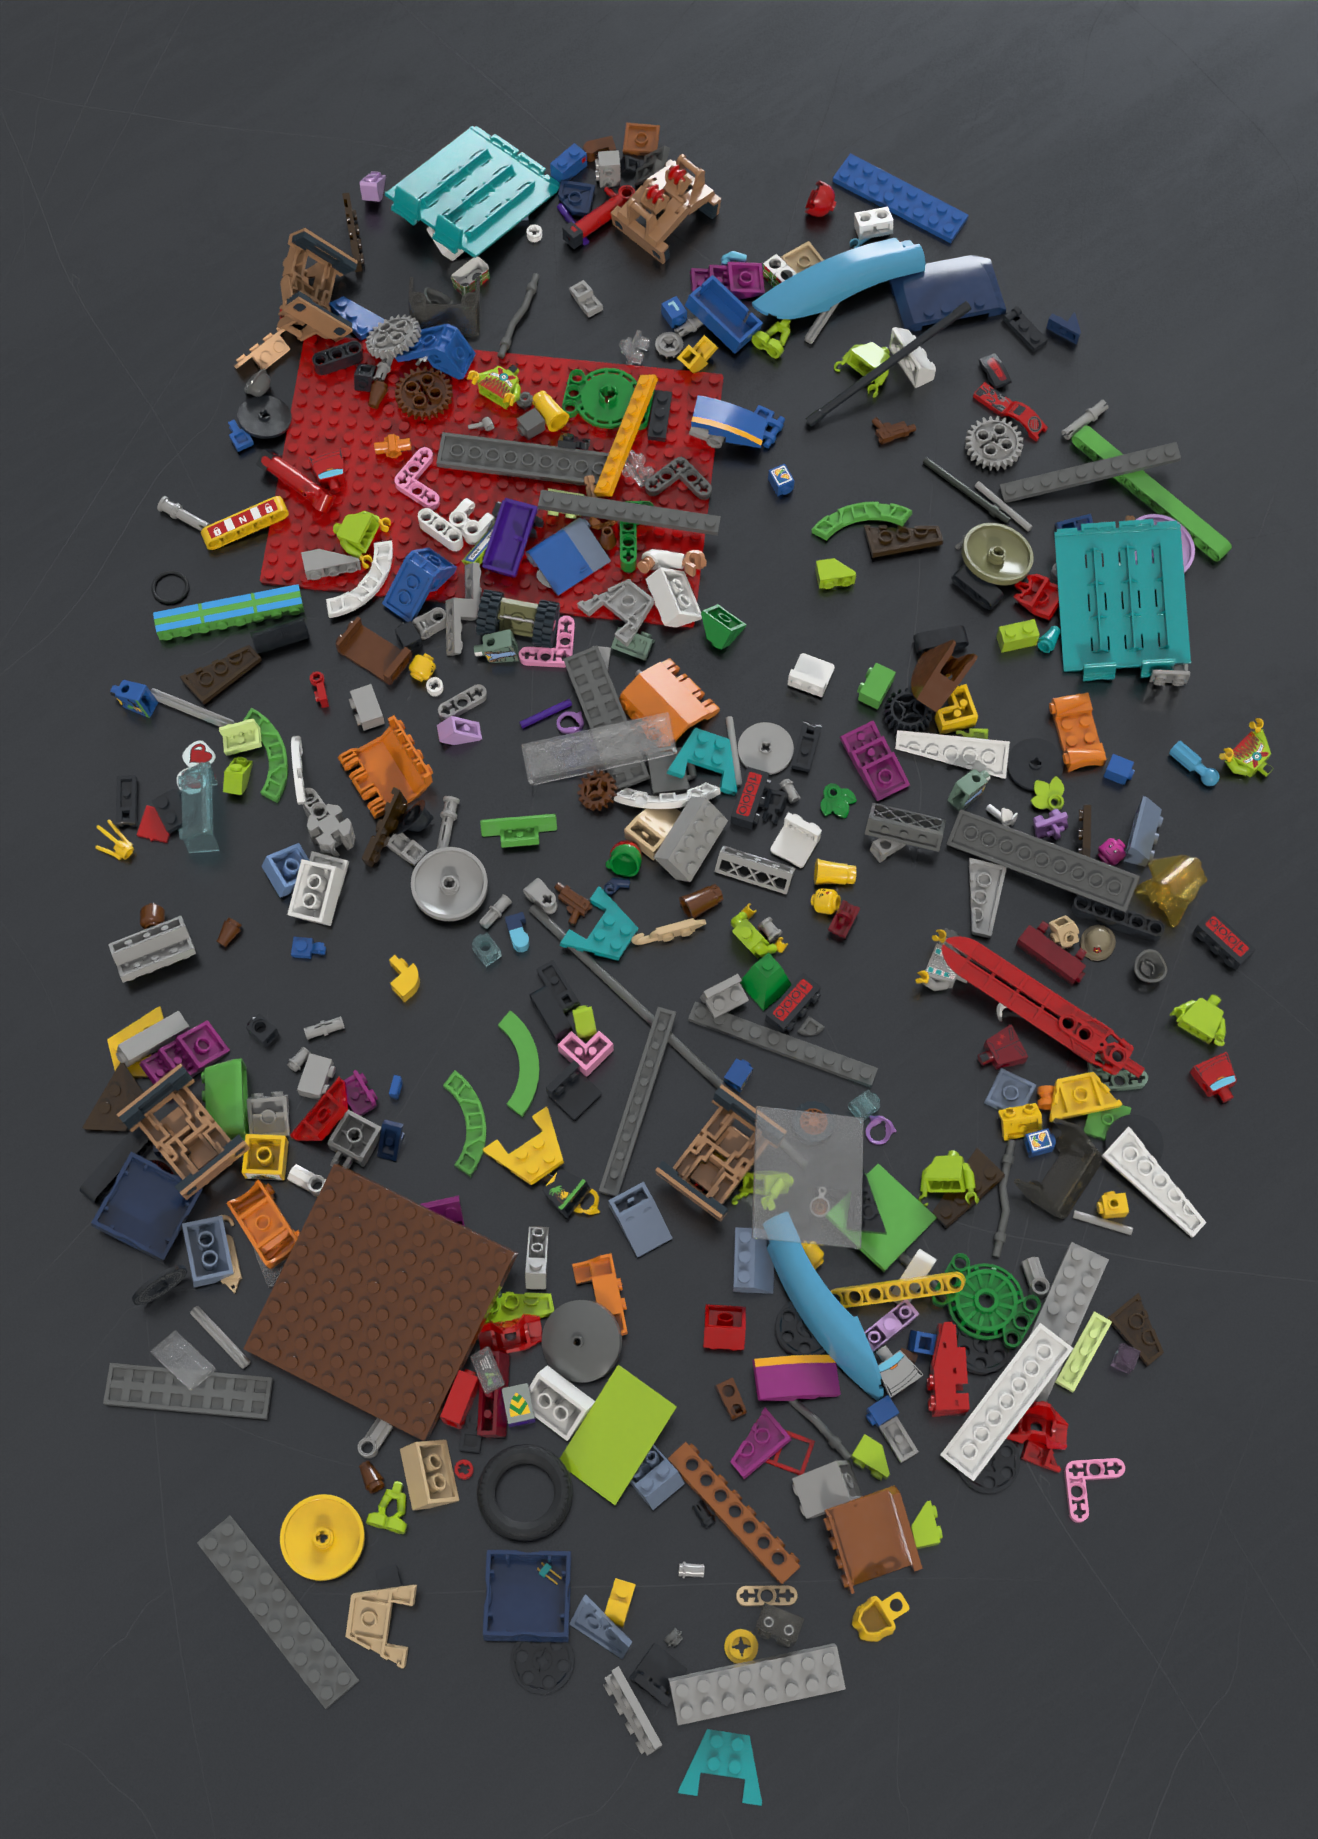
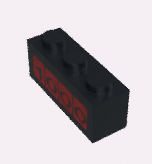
M747 766L731 814V824L752 830L753 825L758 823L760 817L758 810L759 807L763 808L766 799L763 795L765 790H769L771 780H768V772Z
M1214 910L1198 923L1194 929L1197 938L1205 941L1213 953L1219 954L1224 959V962L1235 970L1249 959L1256 950Z
M802 973L767 1012L765 1021L783 1034L786 1031L790 1032L796 1025L795 1020L799 1016L802 1018L807 1013V1007L810 1003L814 1004L820 998L821 986L805 973Z

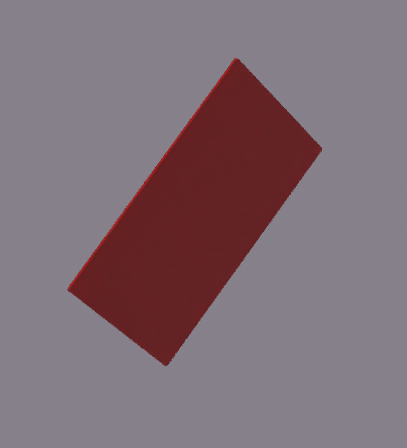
M315 334L303 342L291 407V425L287 430L282 459L319 485L310 467L308 457L342 449L346 482L339 485L340 492L335 494L336 498L328 513H324L314 508L309 500L278 478L275 496L283 498L289 515L269 527L260 582L264 585L283 587L299 584V588L343 593L352 591L369 573L372 566L369 560L364 561L369 565L368 569L362 566V561L359 559L361 569L356 572L321 577L318 580H307L301 552L322 549L351 556L340 545V540L337 534L333 532V527L336 523L342 524L345 516L348 514L368 511L379 516L381 520L389 518L391 525L384 524L389 527L388 532H383L379 526L366 553H362V555L371 556L373 561L374 543L392 540L393 560L390 572L383 586L374 596H386L405 557L412 550L430 547L457 566V569L437 591L429 592L425 601L446 603V600L451 598L465 599V565L462 560L475 545L468 544L463 537L462 549L452 551L424 532L419 526L418 513L425 507L400 492L395 486L394 480L396 475L413 455L423 447H427L432 451L433 461L417 481L439 495L440 505L432 511L448 522L450 514L466 498L475 503V508L468 518L479 521L486 513L492 515L498 501L502 502L505 498L538 506L541 490L548 491V488L587 496L585 489L587 486L437 467L436 463L442 432L558 447L560 435L571 433L579 439H590L588 451L610 452L619 427L605 429L593 426L586 422L579 413L575 417L569 418L566 425L558 431H549L545 423L546 430L530 440H527L524 435L521 436L517 430V418L535 408L534 404L532 403L528 409H522L516 401L513 403V406L509 405L505 409L479 393V382L473 385L471 379L467 380L469 371L473 370L483 373L497 366L505 370L511 365L516 366L519 369V373L516 376L519 378L521 393L529 392L530 395L534 396L540 391H545L561 408L569 374L572 370L580 369L586 376L597 369L616 368L630 374L637 382L640 375H656L658 381L655 390L672 392L666 442L648 440L650 412L647 427L638 430L612 497L598 498L621 502L649 501L655 507L708 514L709 498L706 500L699 499L680 479L656 496H650L645 492V482L675 458L683 457L711 484L715 448L709 446L705 440L689 435V431L691 429L697 396L721 400L723 375L506 353L505 357L500 359L497 356L498 352L474 350L476 355L464 379L458 380L442 372V374L446 375V379L450 380L453 390L452 403L448 404L449 409L443 408L444 414L438 412V418L431 415V420L425 417L422 421L421 416L414 420V415L408 417L407 412L402 413V409L398 408L395 399V390L397 389L396 383H400L399 378L405 379L404 373L410 375V369L417 372V367L422 371L424 366H426L427 371H429L433 366L428 360H422L416 366L419 358L398 362L394 358L390 366L391 370L387 373L384 383L388 385V392L378 409H374L368 406L370 392L354 389V373L358 364L326 375H318L314 370L312 361L313 355L317 352L350 341H358L362 346L364 357L359 364L374 365L377 371V365L381 362V358L376 359L375 356L369 353L365 343L367 339L360 341L358 338L344 337L336 342L331 338L324 339ZM576 375L572 379L574 381H580L582 380V377ZM417 382V383H418V385H419V386H420V390H421V392H423V390H422V388H421V385H420V383H419V382ZM575 390L569 392V395L572 397L579 394ZM425 395L426 400H427V403H428L429 405H431L430 402H429L428 399H427V395ZM605 396V403H608V399L612 398V396ZM569 405L565 410L572 412L575 410V407ZM485 417H489L494 425V429L486 431L484 426L468 429V425L482 422V419ZM394 434L399 436L400 439L410 438L412 450L401 451L402 455H399L398 458L387 457L386 453L376 455L374 443L384 442L385 437ZM412 466L409 469L412 473L419 470L416 466ZM668 473L662 475V478L665 480H669L672 477ZM690 475L687 479L694 482L697 480V477ZM406 479L403 482L400 481V484H406ZM420 488L412 491L415 495H419L422 492ZM433 498V500L428 499V502H429V503H430L431 501H432V502H435V499H434V498ZM538 509L536 516L543 519L544 526L543 528L537 526L533 528L537 531L538 538H528L515 578L489 571L482 567L483 563L479 565L482 593L485 589L503 592L504 597L507 599L539 604L541 599L560 603L559 612L561 615L589 617L578 608V602L592 599L593 595L605 593L608 591V588L628 579L653 598L648 589L646 578L656 570H649V572L644 574L637 566L630 573L624 572L621 569L620 521L611 526L617 540L615 547L611 550L603 549L611 562L559 596L555 594L552 588L543 585L538 580L536 574L539 569L538 567H533L529 562L526 552L576 520L566 518V514L559 513L558 516L549 515L546 510ZM588 516L580 517L582 519H586L587 521H589L590 517ZM597 518L601 523L608 521V519ZM636 524L637 564L642 560V555L651 549L685 555L691 550L703 552L705 534ZM590 526L589 529L597 541H599L602 529L597 530ZM627 556V562H630V556ZM684 567L683 569H674V570H679V571H684V572H685V567ZM696 569L694 577L685 572L696 601L698 599L701 569ZM654 603L643 623L664 625ZM601 606L590 616V618L623 621L605 606ZM695 622L680 627L692 628L694 627Z

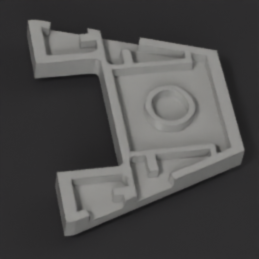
M628 579L608 588V591L605 593L593 595L592 599L578 602L577 605L589 617L601 606H605L623 620L626 624L615 633V638L627 647L653 607L654 599Z

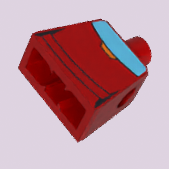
M342 449L309 456L310 467L320 487H329L333 494L340 492L339 485L346 482Z
M1227 1052L1193 1066L1190 1074L1208 1097L1219 1094L1223 1103L1234 1098L1229 1088L1233 1087L1237 1080Z

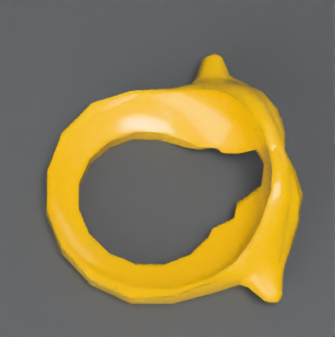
M593 1189L589 1192L594 1196L595 1201L588 1210H583L579 1204L574 1211L577 1213L584 1212L588 1215L600 1213V1210H598L599 1196L597 1192Z

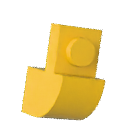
M704 335L693 348L688 345L677 359L691 372L696 373L708 364L707 360L718 347Z
M394 955L389 959V962L399 976L390 985L392 990L406 1002L419 988L420 978L418 970L414 963L409 966L403 958L398 959Z
M615 1578L605 1614L616 1626L624 1628L636 1584Z

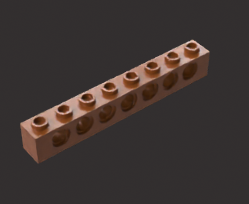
M685 1442L667 1460L695 1493L782 1586L800 1568L798 1564L800 1560L792 1552L788 1554L784 1549L785 1544L779 1537L774 1538L769 1533L771 1531L769 1526L764 1521L760 1523L755 1518L757 1514L749 1505L747 1507L741 1502L742 1497L735 1490L731 1491L726 1486L728 1482L720 1474L717 1476L712 1471L714 1468L707 1459L703 1461L698 1456L699 1450L692 1443L688 1445ZM689 1461H695L698 1464V1468L690 1471L687 1469L686 1464ZM703 1476H709L712 1479V1484L703 1486L700 1479ZM719 1491L724 1492L726 1500L723 1502L717 1501L714 1496L715 1493ZM737 1507L741 1514L738 1517H732L729 1514V1509ZM747 1522L752 1523L755 1526L754 1532H745L743 1525ZM760 1538L767 1539L769 1547L766 1549L760 1548L757 1543ZM780 1554L783 1556L784 1562L777 1565L772 1561V1556Z

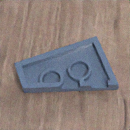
M585 1594L569 1625L623 1659L632 1641Z

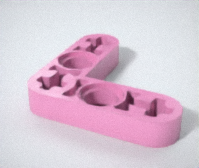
M423 447L401 469L394 481L396 488L423 507L435 510L440 505L439 495L417 481L433 461L432 451L427 447ZM412 466L419 468L415 473L409 471ZM406 479V484H400V481L403 482ZM416 488L422 490L419 495L413 494L412 491ZM433 498L435 499V502H432V501H431L430 503L428 502V499H430V500H433Z
M563 616L559 619L556 648L523 647L519 651L520 662L526 666L566 667L561 658L563 655H566V658L573 655L574 619L570 616ZM565 622H569L568 632H564ZM563 638L570 639V643L568 645H562L560 643V640ZM526 653L530 655L528 659H525ZM547 653L551 658L544 661L540 658L542 654Z
M1117 1458L1076 1460L1069 1462L1065 1466L1064 1476L1068 1512L1072 1521L1081 1523L1089 1516L1085 1480L1119 1478L1125 1472V1465L1122 1460ZM1114 1463H1116L1117 1467H1120L1117 1474H1115L1114 1470H1107V1475H1104L1105 1467H1112ZM1082 1464H1085L1086 1476H1083L1084 1472H1078L1076 1476L1069 1472L1072 1465H1075L1076 1469H1082ZM1091 1464H1097L1100 1467L1099 1475L1090 1473L1089 1466ZM1073 1486L1081 1488V1497L1077 1498L1071 1494ZM1083 1500V1503L1079 1504L1080 1511H1084V1514L1081 1515V1518H1078V1515L1073 1513L1077 1510V1503L1072 1504V1501L1078 1502Z

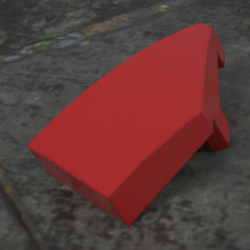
M1026 1440L1021 1459L1057 1473L1061 1471L1060 1466L1055 1461L1052 1449H1047L1046 1445L1039 1442Z

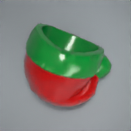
M620 841L611 849L610 859L605 862V866L608 869H612L618 875L625 877L635 876L642 863L641 850L632 841Z

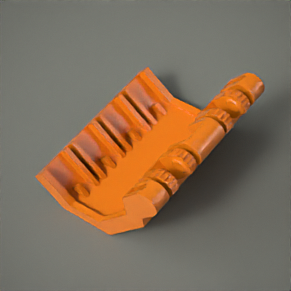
M671 658L639 673L622 691L619 697L623 711L661 750L672 749L676 740L688 728L703 719L708 720L720 711V708L711 699L700 702L705 693L685 673L677 678L675 677L680 667Z
M395 715L388 718L389 727L380 737L360 748H351L338 756V760L343 765L345 771L351 770L358 765L360 766V768L351 772L349 777L363 800L378 795V798L367 805L375 819L385 815L384 807L387 802L391 803L394 796L391 793L393 787L399 789L407 802L410 803L419 798L433 782L431 776L433 771L430 765H425L423 754L419 749H415L413 738L410 734L406 735L404 731L406 728L401 719L397 720Z

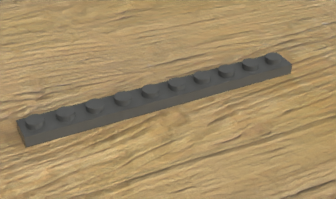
M1177 442L1000 484V491L1003 502L1008 503L1181 461Z
M541 490L538 507L541 510L718 536L721 516L547 490Z
M696 1001L688 1018V1021L870 1088L878 1070L874 1066L729 1013L714 1019L707 1005Z
M661 1007L657 1008L599 1188L600 1193L613 1197L618 1196L677 1015L675 1011Z

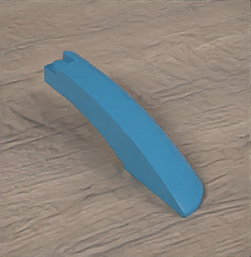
M896 238L857 247L823 260L797 273L753 301L752 306L766 316L768 314L777 316V319H796L830 311V307L873 285L893 278L925 271L924 252L920 244L914 245L911 240L899 242Z
M788 1211L765 1221L762 1226L770 1242L767 1247L768 1253L795 1309L813 1336L838 1366L878 1402L884 1395L883 1387L880 1386L882 1378L858 1316L853 1317L824 1284L801 1245Z

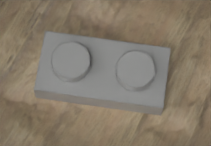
M897 1416L879 1426L881 1433L900 1463L919 1452Z

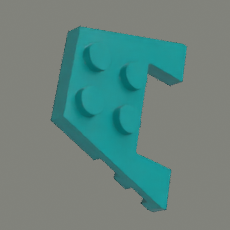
M695 728L668 768L666 774L682 779L688 762L721 773L720 792L735 796L737 785L730 739Z
M598 886L589 901L594 906L605 911V913L587 939L569 929L560 942V946L575 948L581 952H592L597 956L619 961L639 928L605 891Z
M707 1729L678 1793L697 1796L700 1773L733 1777L745 1780L742 1803L762 1806L750 1735Z

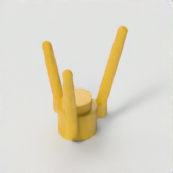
M110 819L107 820L122 841H118L100 825H97V829L115 843V852L98 845L95 848L116 857L118 860L129 858L134 851L133 844L125 838Z

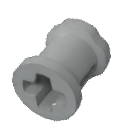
M771 917L763 920L757 927L768 937L769 943L775 941L782 934V930H778L772 923L773 919Z

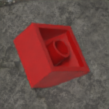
M706 1304L703 1348L744 1350L746 1307Z

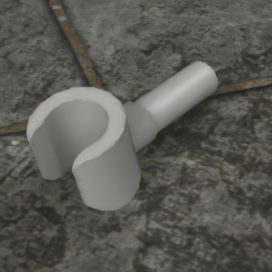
M485 417L482 419V422L468 425V429L484 426L486 431L494 429V425L489 417Z

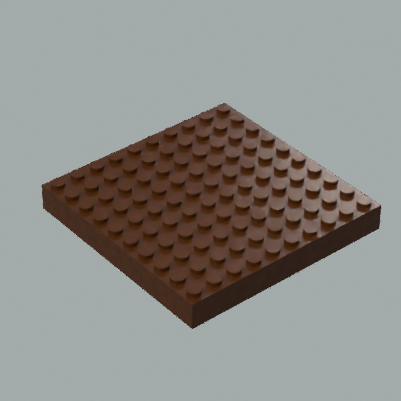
M334 1164L243 1349L422 1441L429 1440L443 1411L459 1370L462 1371L518 1253L340 1164Z

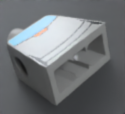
M885 1345L876 1351L882 1360V1363L878 1365L881 1380L890 1398L923 1376L922 1372L901 1350L892 1355Z

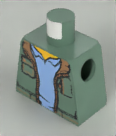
M511 629L484 635L483 644L474 645L475 656L485 655L490 663L519 661L518 643Z
M976 769L970 771L955 783L948 801L958 811L960 809L965 810L983 793L990 779L989 773L985 770L979 773Z

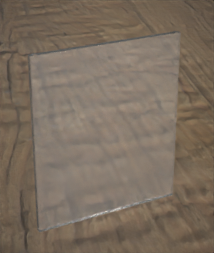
M762 1106L756 1107L752 1238L855 1249L861 1248L864 1118Z

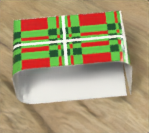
M777 254L763 263V278L773 288L785 281L780 276L782 271L789 277L797 274ZM776 265L779 268L773 269L771 267Z
M473 257L451 275L453 287L465 298L490 279L489 267L480 257ZM475 273H482L474 281L472 280V276ZM463 283L469 284L468 286H461Z

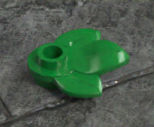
M831 783L825 786L823 790L824 798L820 803V807L825 816L833 811L839 817L846 818L849 813V804L855 803L857 799L851 790L847 788L841 789L837 784ZM830 790H834L836 795L832 796Z

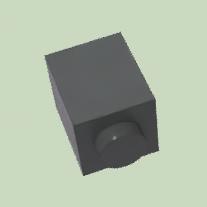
M535 408L517 418V430L527 440L546 430L545 420Z

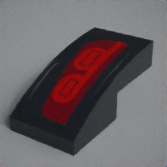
M995 353L979 359V365L987 373L988 381L995 389L1012 383L1006 368Z

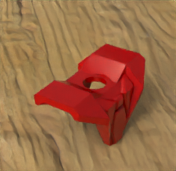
M523 1314L521 1318L512 1319V1321L494 1323L490 1320L486 1322L478 1336L480 1351H500L507 1354L527 1350L542 1342L540 1316ZM516 1332V1337L513 1340H507L504 1334Z
M1033 1402L1006 1439L1022 1444L1025 1440L1046 1444L1047 1449L1065 1450L1067 1448L1068 1423L1048 1402ZM1031 1424H1039L1042 1431L1031 1430Z

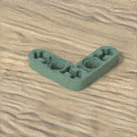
M1096 1053L1095 1059L1100 1060L1104 1064L1105 1062L1101 1060L1100 1054ZM1087 1062L1088 1073L1094 1072L1102 1082L1107 1081L1108 1077H1110L1111 1086H1109V1082L1103 1083L1110 1091L1140 1089L1148 1081V1075L1143 1071L1139 1077L1143 1078L1140 1083H1138V1080H1131L1129 1085V1079L1136 1077L1129 1071H1119L1117 1075L1113 1076L1103 1071L1102 1068H1095L1091 1063ZM1121 1076L1124 1079V1084L1121 1086L1117 1085L1114 1082V1077Z

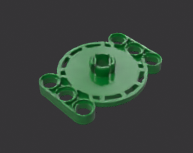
M616 368L597 369L586 376L580 369L572 370L569 374L562 409L569 414V418H573L579 413L586 422L593 426L605 429L618 428L621 425L637 381L630 374ZM579 375L582 377V380L574 381L572 378ZM575 390L579 394L572 397L569 395V392ZM654 391L643 417L645 421L640 424L638 430L645 429L648 425ZM605 396H612V398L608 399V403H605ZM571 405L575 407V410L568 412L565 408Z
M956 1254L944 1273H962L966 1279L965 1286L959 1292L945 1294V1302H938L935 1296H931L932 1303L937 1307L948 1305V1311L953 1322L965 1334L981 1340H994L1002 1337V1342L1006 1348H1017L1041 1307L1040 1299L1035 1295L1024 1297L1018 1281L1004 1268L986 1263L970 1266V1260L965 1254ZM958 1258L963 1259L966 1262V1266L964 1268H957L955 1260ZM984 1267H985V1268H991V1270H989V1269H982V1270H980L979 1268H984ZM955 1277L956 1283L953 1286H961V1280ZM1011 1281L1015 1284L1018 1291L1015 1290L1014 1285L1011 1283ZM938 1282L935 1290L941 1288L940 1282ZM989 1295L992 1307H982L979 1303L980 1297ZM1027 1300H1034L1037 1307L1035 1310H1029L1026 1307ZM953 1312H957L958 1317L962 1321L961 1323L955 1318ZM1024 1317L1027 1320V1326L1019 1327L1016 1319ZM966 1325L970 1329L976 1331V1333L968 1331L966 1328H964V1326ZM980 1332L992 1333L993 1336H982ZM1014 1334L1017 1337V1343L1009 1344L1006 1340L1007 1335Z

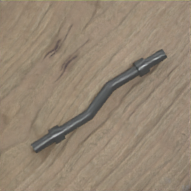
M537 273L533 274L531 281L527 284L522 306L509 322L505 336L500 341V349L497 355L500 359L505 357L507 349L510 348L515 326L527 311L532 296L536 293L537 282L540 277Z
M1008 1140L1006 1153L1002 1157V1172L1005 1174V1177L998 1184L1002 1213L998 1231L994 1235L993 1240L995 1244L992 1256L1000 1258L1002 1246L1007 1237L1005 1232L1010 1214V1206L1006 1185L1010 1167L1015 1159L1013 1154L1016 1141Z
M798 1399L789 1401L796 1410L817 1427L829 1441L828 1444L832 1449L835 1448L845 1460L852 1456L842 1445V1440L837 1435L835 1436L817 1415Z

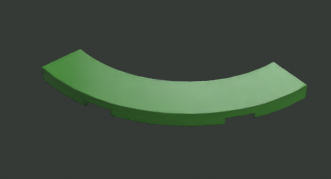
M879 502L856 503L842 507L830 516H825L812 528V533L828 540L841 528L866 520H882L903 526L912 515V510L892 503L890 505L879 504Z
M251 708L244 720L254 719L261 729V742L267 751L269 760V771L264 787L261 790V795L278 803L288 777L286 749L279 732L260 712Z
M509 1011L498 1024V1027L505 1032L515 1046L519 1058L520 1071L516 1089L507 1106L523 1117L534 1099L539 1082V1058L529 1030L512 1011Z
M454 1070L443 1084V1087L455 1097L466 1121V1141L462 1153L454 1166L471 1178L481 1161L483 1148H485L486 1120L481 1102L472 1086L462 1075Z

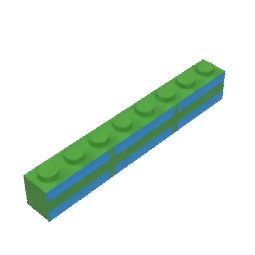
M299 584L153 612L159 640H171L174 637H187L199 632L207 633L210 630H223L235 625L243 626L246 623H258L266 619H279L286 615H298L304 612Z

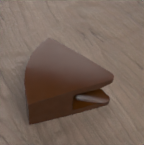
M953 639L923 653L912 674L911 689L914 697L935 712L942 707L957 688L978 657L975 654H967L959 658L953 657L952 653L956 645V641Z

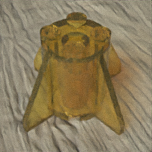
M1187 855L1153 859L1148 863L1153 878L1137 885L1134 893L1148 895L1152 902L1156 901L1160 904L1158 908L1166 912L1170 925L1174 928L1179 924L1189 902L1195 899L1199 888L1207 882V877L1201 867V861L1197 857L1191 858Z

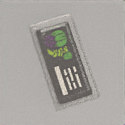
M486 1347L470 1356L484 1393L488 1394L505 1385L490 1347Z

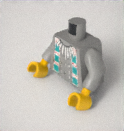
M936 930L939 933V937L932 935V940L939 941V944H936L926 970L917 972L921 978L915 979V982L918 984L923 983L933 991L952 988L956 979L967 983L965 979L958 976L947 965L942 955L941 947L944 944L959 955L961 954L956 948L945 942L947 938L944 930Z

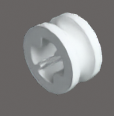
M530 225L527 228V239L531 242L541 240V227Z
M433 677L427 681L426 687L430 695L438 696L443 692L441 679ZM438 684V687H436L435 690H433L432 686Z

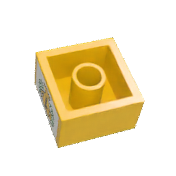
M246 1134L245 1142L250 1149L243 1155L242 1174L245 1179L285 1180L289 1143L286 1136Z

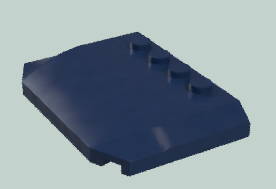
M968 255L927 263L923 272L889 280L902 327L910 332L919 331L922 329V326L939 322L965 301L969 303L972 310L961 318L988 313L989 317L1006 314V306L989 258Z

